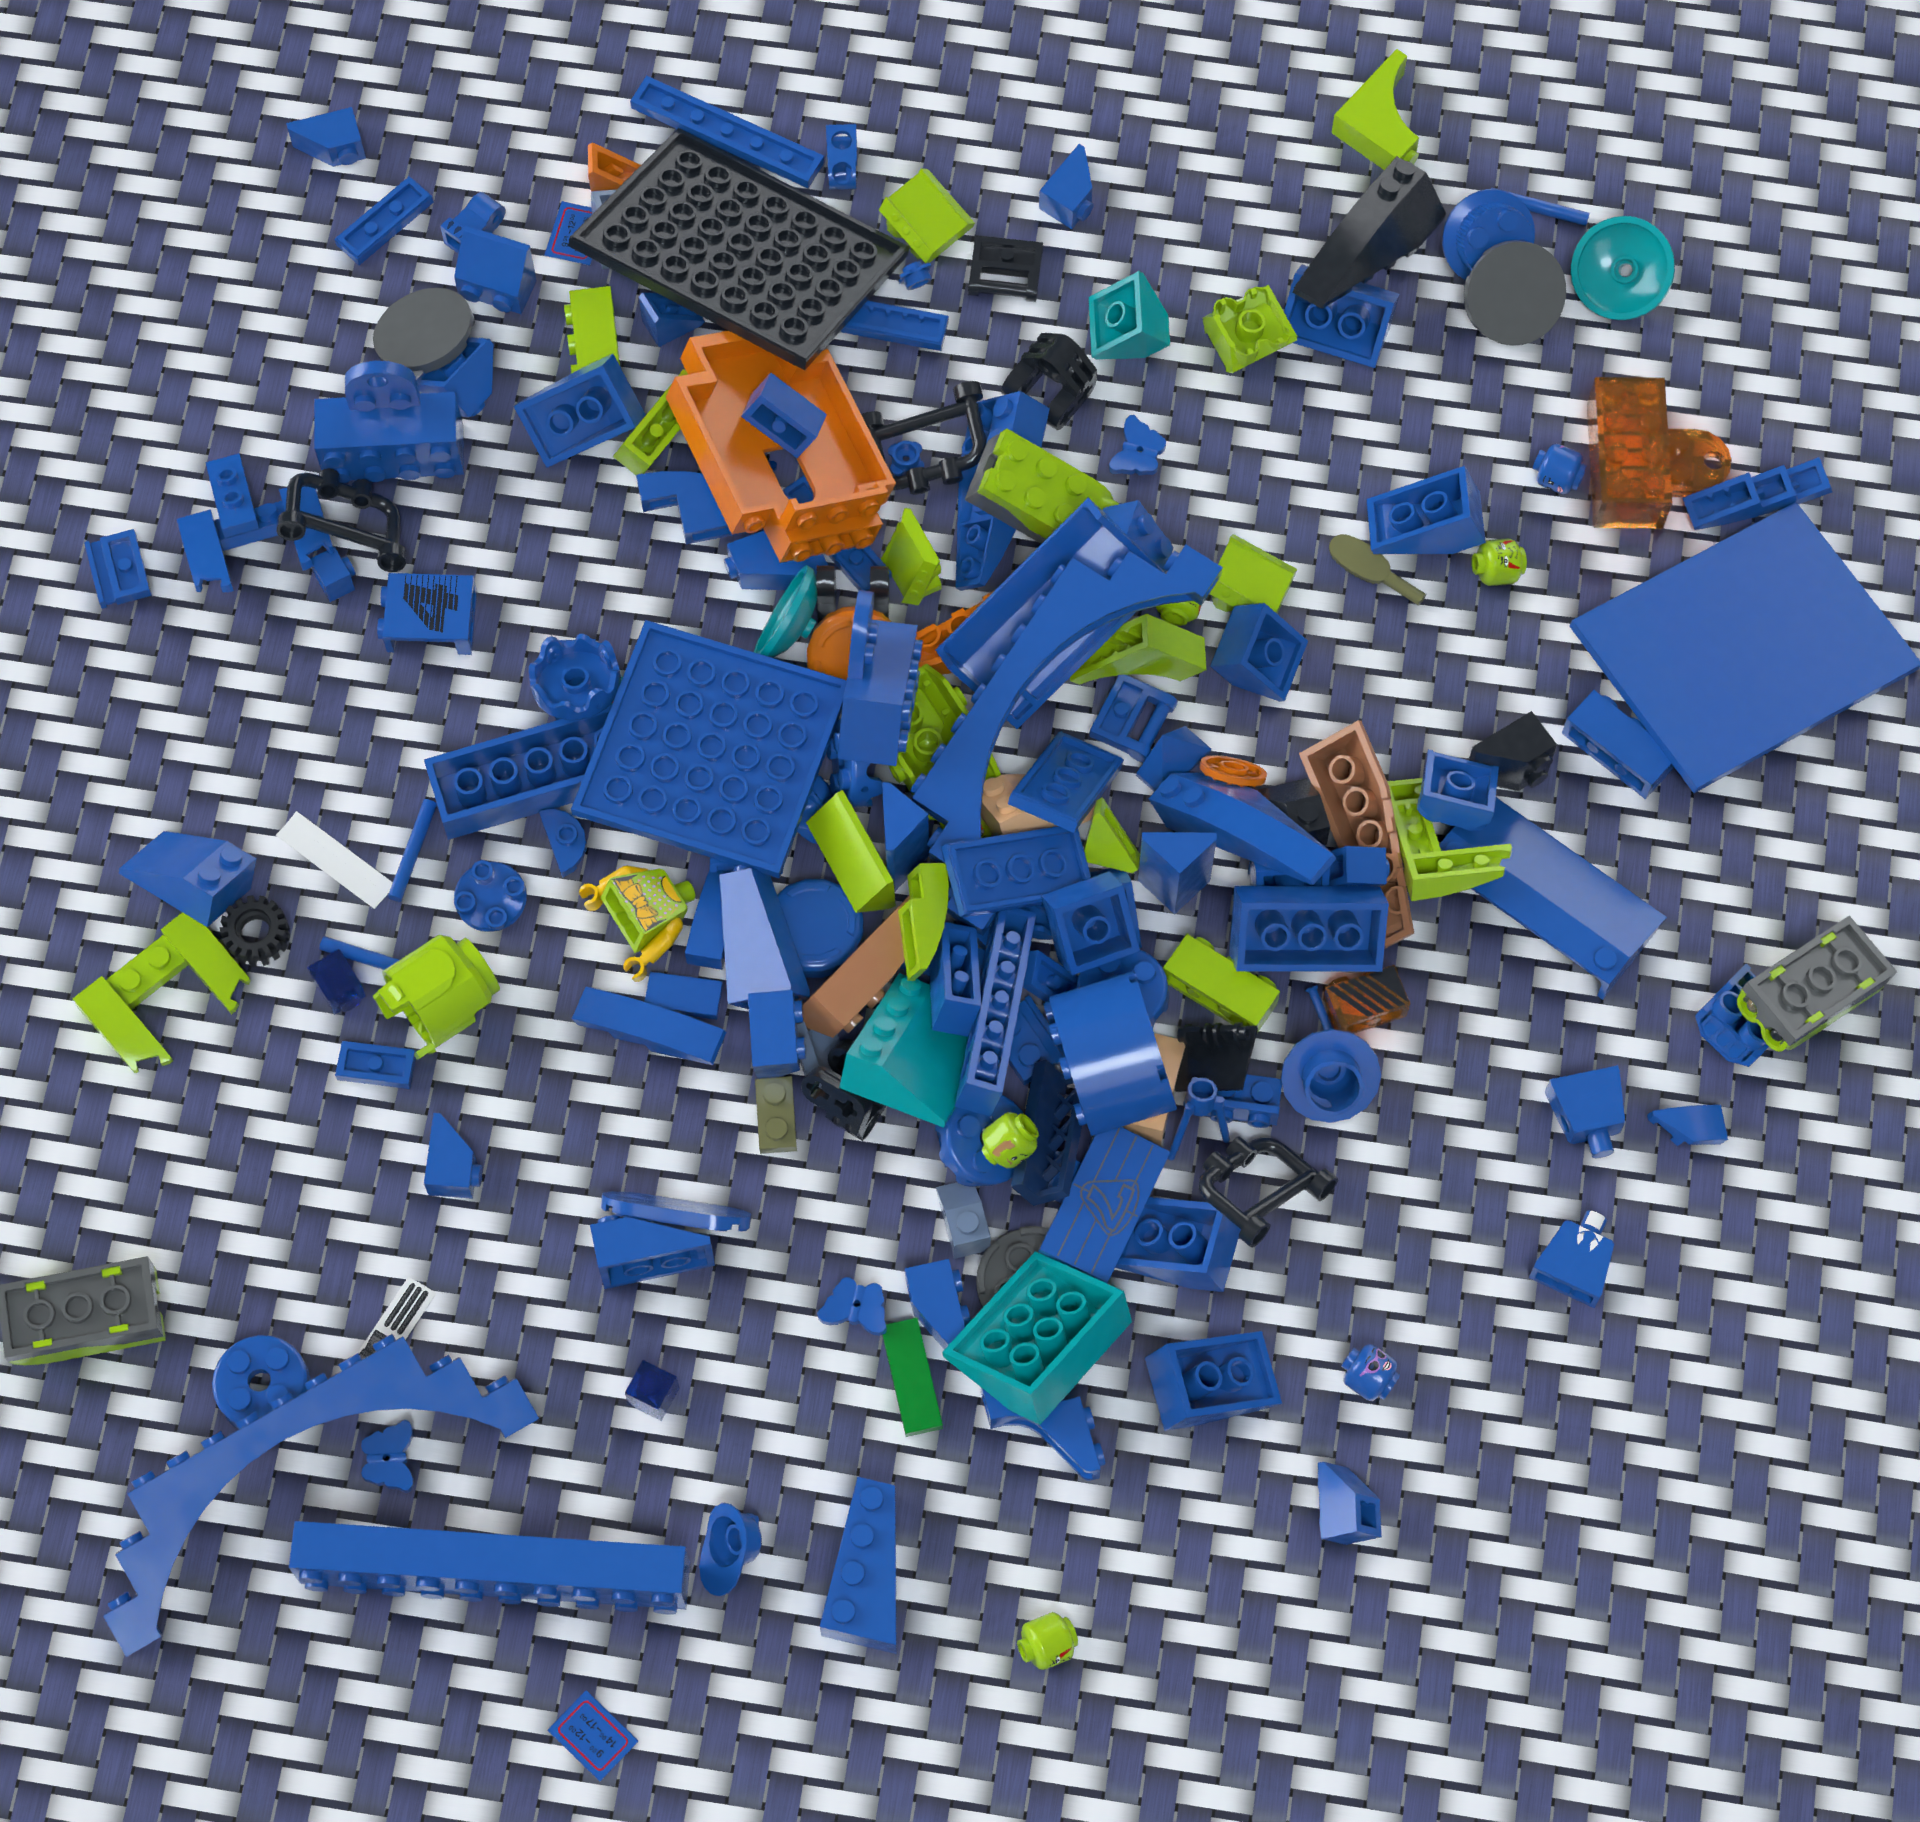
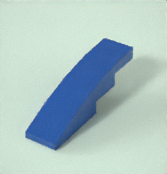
M1820 457L1787 470L1785 465L1753 477L1748 472L1683 497V501L1694 530H1700L1781 510L1794 502L1801 504L1832 493V488Z
M585 987L572 1016V1020L579 1026L609 1032L615 1039L645 1045L651 1052L709 1065L714 1064L727 1033L724 1029L687 1015L590 987Z

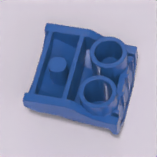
M1745 964L1695 1014L1701 1036L1728 1062L1750 1067L1769 1046L1762 1037L1759 1024L1748 1021L1741 1014L1737 1005V998L1741 989L1748 981L1756 977L1750 971L1751 967Z

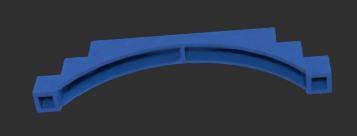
M1186 544L1180 553L1174 551L1163 568L1167 571L1166 574L1130 551L1123 560L1118 557L1107 573V576L1111 578L1110 580H1107L1073 557L1067 566L1061 564L1050 581L1054 586L1048 595L1041 594L1035 601L1031 609L1034 616L1026 626L1022 623L1015 631L1011 639L1014 646L1006 656L1002 653L995 661L991 669L994 676L988 685L981 683L971 698L974 706L968 715L961 713L951 728L954 736L947 746L943 743L940 744L931 758V762L934 763L927 776L921 773L911 788L910 792L914 794L912 801L927 812L928 815L945 825L944 829L938 827L927 843V846L931 848L929 858L936 863H945L941 849L945 844L981 838L983 786L990 757L999 733L1019 697L1035 677L1058 654L1084 635L1110 621L1133 612L1163 604L1194 601L1202 606L1220 579L1223 567ZM952 886L949 888L947 913L968 927L977 928V933L983 936L993 922L997 912L960 918Z
M390 1334L372 1345L376 1352L362 1359L359 1353L339 1363L341 1371L332 1377L327 1378L326 1374L322 1373L304 1383L307 1391L293 1398L291 1392H288L272 1401L270 1405L273 1410L259 1417L255 1411L237 1421L235 1424L238 1430L224 1437L222 1431L202 1441L201 1444L204 1449L190 1457L186 1450L166 1462L169 1469L156 1477L151 1470L133 1480L131 1483L135 1489L127 1494L149 1534L143 1537L142 1533L138 1531L119 1542L122 1550L118 1551L115 1556L137 1595L131 1598L129 1592H126L107 1603L110 1610L103 1615L125 1656L131 1655L162 1636V1632L157 1624L163 1594L173 1564L187 1535L205 1508L223 1487L253 1460L285 1439L313 1426L344 1416L377 1410L415 1409L449 1413L471 1418L499 1428L503 1437L507 1438L539 1419L517 1378L508 1381L505 1375L485 1386L488 1393L482 1396L460 1357L453 1361L449 1355L429 1365L432 1373L425 1376L405 1338L402 1336L396 1340L394 1335Z

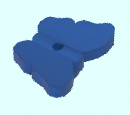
M1129 415L1124 424V437L1126 441L1123 443L1122 451L1111 459L1109 471L1112 474L1123 473L1132 475L1136 473L1138 475H1154L1158 471L1157 455L1165 451L1166 440L1156 430H1150L1149 426L1141 422L1135 415Z
M845 1277L841 1279L839 1284L833 1289V1295L827 1298L825 1305L817 1312L818 1320L822 1324L831 1326L849 1321L851 1325L861 1324L867 1332L878 1336L885 1334L887 1331L883 1290L877 1283H871L864 1287L863 1285H857L850 1277ZM856 1303H859V1304H860V1306H858V1307H855L854 1305H855Z
M403 1420L395 1426L387 1427L383 1433L376 1431L362 1440L361 1448L367 1456V1464L362 1468L361 1474L366 1482L377 1486L385 1484L387 1488L399 1489L405 1493L413 1489V1476L404 1464L408 1459L405 1451L413 1438V1428L409 1421ZM386 1456L390 1457L388 1461H384Z

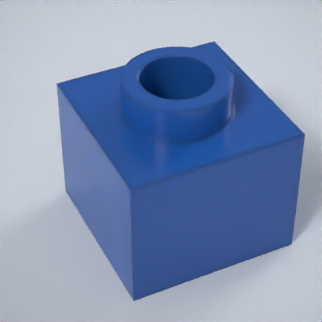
M333 547V554L325 551L310 558L313 564L314 576L329 602L355 590L351 577L356 575V572L347 556L341 558L335 547Z

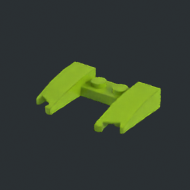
M1423 778L1387 781L1392 800L1400 853L1404 863L1405 882L1411 901L1442 897L1469 890L1504 876L1505 867L1500 866L1502 859L1510 858L1512 853L1511 844L1441 851L1432 821L1425 819L1417 810Z
M183 912L160 929L163 934L160 938L105 980L103 976L99 977L73 998L82 1014L134 1073L139 1072L137 1061L159 1056L162 1066L173 1062L170 1055L134 1014L132 1009L184 968L189 966L231 1015L236 1012L239 1006L236 1001L230 999L239 980L247 985L250 983V978L211 931Z

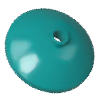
M1631 216L1612 217L1599 222L1589 229L1577 244L1571 262L1572 283L1582 303L1599 316L1611 320H1632L1651 312L1668 294L1675 274L1673 250L1665 235L1648 221ZM1625 265L1632 266V273L1628 277L1621 275V269Z
M805 565L791 581L765 624L756 643L754 653L774 658L786 652L800 636L805 639L809 636L816 623V620L811 618L817 601V582L813 568Z

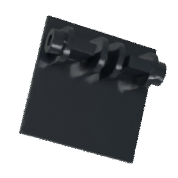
M1236 1022L1234 1025L1215 1023L1214 1026L1211 1023H1206L1204 1027L1185 1024L1183 1028H1179L1177 1038L1180 1043L1185 1044V1049L1174 1091L1187 1092L1188 1085L1193 1077L1207 1078L1213 1081L1217 1091L1243 1090L1258 1027L1244 1026L1242 1022Z

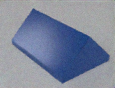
M883 782L886 868L893 879L894 891L896 892L907 880V875L919 863H923L929 857V846H927L929 841V817L927 812L890 782Z
M1142 832L1138 881L1174 915L1210 882L1217 833Z

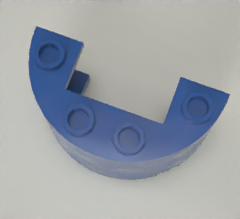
M1135 970L1050 996L1049 1002L1043 1003L1054 1045L1062 1044L1065 1057L1059 1058L1065 1080L1073 1079L1080 1103L1073 1105L1079 1125L1087 1124L1091 1136L1177 1110Z

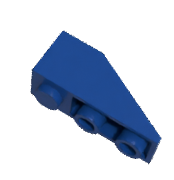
M949 1259L905 1268V1280L913 1315L918 1318L919 1322L940 1346L945 1349L971 1321L967 1305L960 1306L957 1295L958 1292H963L959 1269L952 1270Z

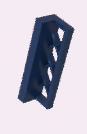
M1047 1060L1034 1064L1025 1115L1032 1120L1039 1133L1037 1149L1032 1155L1014 1167L1011 1187L1033 1206L1069 1196L1082 1129L1073 1106L1080 1103L1076 1089L1065 1099L1067 1085L1074 1084L1073 1079L1065 1080L1063 1073ZM1072 1110L1070 1119L1059 1129L1060 1121ZM1066 1141L1065 1149L1053 1160L1055 1151ZM1060 1172L1058 1186L1048 1188L1049 1182Z

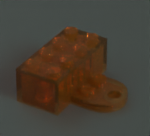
M1594 378L1587 402L1593 528L1664 529L1673 503L1672 497H1686L1727 480L1732 459L1728 447L1719 437L1709 431L1698 429H1668L1665 378ZM1710 457L1716 458L1721 462L1722 467L1711 469L1706 466L1704 460Z

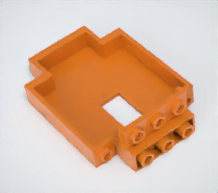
M730 331L690 337L680 358L687 375L674 378L666 395V400L732 535L742 532L755 533L763 528L780 563L792 560L801 562L811 556L821 554L834 555L841 550L854 547L863 549L870 546L875 541L883 525L877 512L887 502L896 482L829 350H823L804 371ZM770 373L774 374L827 414L817 438L796 458L813 492V500L810 502L799 504L796 498L788 499L764 454L784 448L741 417L751 394Z

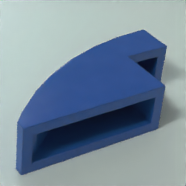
M660 471L636 475L643 512L678 505L686 545L732 536L702 473Z

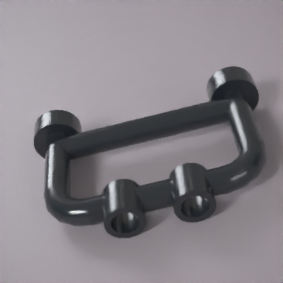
M967 381L956 385L953 388L955 404L884 425L881 412L871 411L861 414L884 461L882 440L966 415L973 443L969 454L959 458H945L936 465L927 468H913L904 475L893 476L896 482L893 490L909 488L912 495L923 494L930 490L929 481L942 478L945 485L956 484L963 480L962 471L968 470L980 462L986 446V437L977 403L983 398L980 382Z
M330 468L321 470L319 475L305 472L296 474L290 479L287 486L286 509L277 519V534L281 538L288 541L299 540L304 537L306 528H310L378 550L377 564L386 572H398L405 567L406 550L400 545V512L389 499L373 493V485L370 481L358 479L350 486L341 483L338 471ZM302 487L317 489L319 495L324 498L339 496L351 500V504L359 509L373 507L382 511L387 517L386 538L300 511Z
M1238 1136L1227 1147L1226 1154L1228 1156L1226 1158L1218 1151H1215L1206 1159L1203 1164L1205 1172L1199 1178L1198 1187L1201 1195L1209 1204L1241 1229L1239 1238L1249 1247L1253 1248L1264 1239L1271 1225L1263 1219L1264 1216L1306 1188L1307 1192L1318 1201L1324 1200L1335 1188L1338 1178L1326 1168L1318 1172L1278 1140L1260 1137L1248 1143ZM1261 1152L1273 1154L1298 1174L1297 1177L1245 1212L1222 1195L1213 1185L1217 1181L1220 1183L1224 1182L1233 1170L1239 1166L1247 1167L1256 1155Z

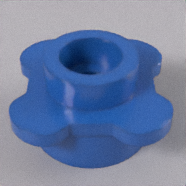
M917 261L905 266L902 269L903 273L899 275V284L904 283L907 290H914L929 283L932 280L929 273V268L932 267L931 263L922 265L921 261Z
M901 441L897 444H892L888 448V455L892 457L891 473L900 476L910 469L924 467V462L920 458V453L922 452L921 444L911 441ZM909 457V460L904 461L903 458Z

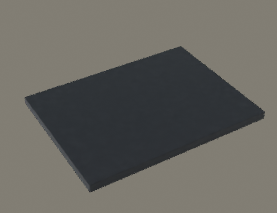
M680 128L569 237L568 244L572 249L804 371L905 260L910 248Z

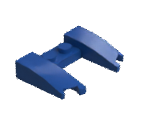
M287 487L279 489L282 501L263 504L254 509L259 526L257 530L225 538L220 520H214L211 509L177 519L197 592L202 591L203 580H221L220 587L222 592L234 591L223 551L278 536L277 519L286 509ZM302 487L300 511L324 518L316 489ZM306 528L303 538L294 541L303 571L313 566L311 559L307 555L319 550L321 546H324L329 554L334 553L330 535L310 528Z

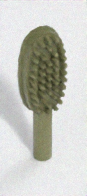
M1347 534L1337 535L1331 540L1329 544L1330 554L1345 571L1373 585L1384 583L1418 606L1425 599L1426 594L1391 572L1389 561L1382 554H1373L1371 545Z

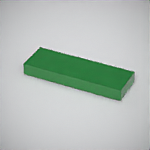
M918 1318L886 1324L887 1331L882 1337L905 1437L943 1429Z

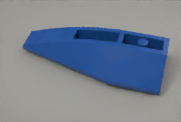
M1022 391L977 402L986 444L995 435L1005 429H1009L1042 448L1050 408ZM969 426L967 427L965 441L962 446L961 457L969 454L973 447ZM978 464L962 471L963 480L959 482L956 589L960 591L986 585L1016 532L1015 528L965 500Z

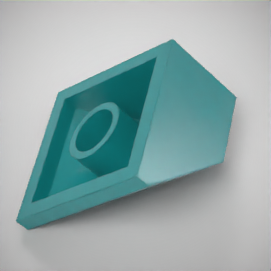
M1137 271L1088 297L1092 358L1096 360L1146 358L1170 346L1169 315L1144 273Z

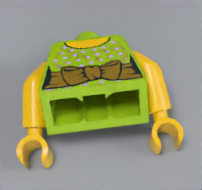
M627 865L599 880L600 885L598 886L584 884L580 888L579 895L584 899L594 894L591 900L584 903L585 908L589 911L599 909L604 903L634 953L641 951L642 955L640 957H629L623 965L625 972L633 965H640V971L632 977L634 982H640L647 975L646 965L649 962L654 964L669 950L682 931V920L687 912L686 903L695 900V891L689 881H683L674 885L667 873L660 868L648 870Z

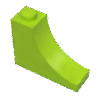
M1398 49L1386 59L1334 114L1332 126L1333 135L1383 170L1388 167L1396 156L1411 162L1413 165L1419 156L1417 152L1419 137L1403 122L1394 101L1393 92L1405 73L1407 55Z
M1144 614L1124 623L1070 677V681L1081 685L1099 678L1130 674L1155 675L1182 681L1207 670L1205 638L1149 614Z

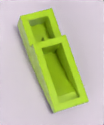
M919 863L907 875L910 900L898 910L908 981H915L927 970L936 953L944 930L949 891L948 871L945 863Z

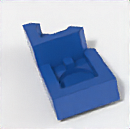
M1721 1105L1675 1107L1655 1110L1647 1114L1648 1120L1653 1125L1659 1123L1672 1135L1670 1140L1676 1146L1684 1141L1689 1145H1721L1728 1140Z

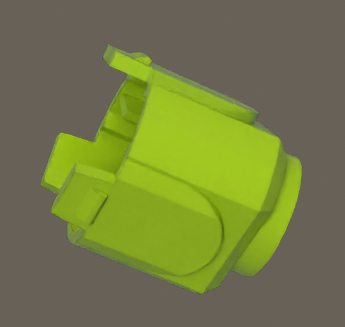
M437 935L383 970L382 975L386 984L373 995V998L386 1019L403 1011L411 1025L427 1044L414 1053L418 1060L427 1054L435 1053V1048L476 1022L475 1013L491 1003L492 995L500 991V986L485 959L467 938H463L455 943L450 936Z

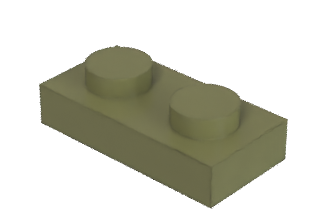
M792 1076L755 1079L760 1154L797 1151Z

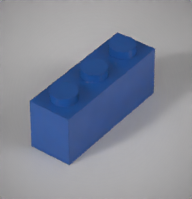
M1593 690L1566 719L1562 734L1644 799L1673 770L1674 766L1649 732L1646 731L1642 723L1638 719L1623 713L1608 696L1600 695L1597 691Z
M945 922L936 953L929 964L932 1030L968 1037L981 1008L977 928Z

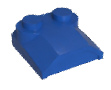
M1428 749L1417 810L1425 819L1432 822H1440L1468 831L1485 828L1491 822L1494 814L1499 767L1437 753Z

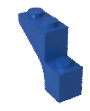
M981 1388V1397L990 1429L1002 1426L1029 1428L1040 1435L1084 1480L1091 1481L1100 1478V1466L1105 1465V1458L1100 1442L1093 1444L1090 1430L1095 1429L1094 1419L1090 1407L1083 1408L1080 1396L1061 1401L1039 1425L1010 1411Z

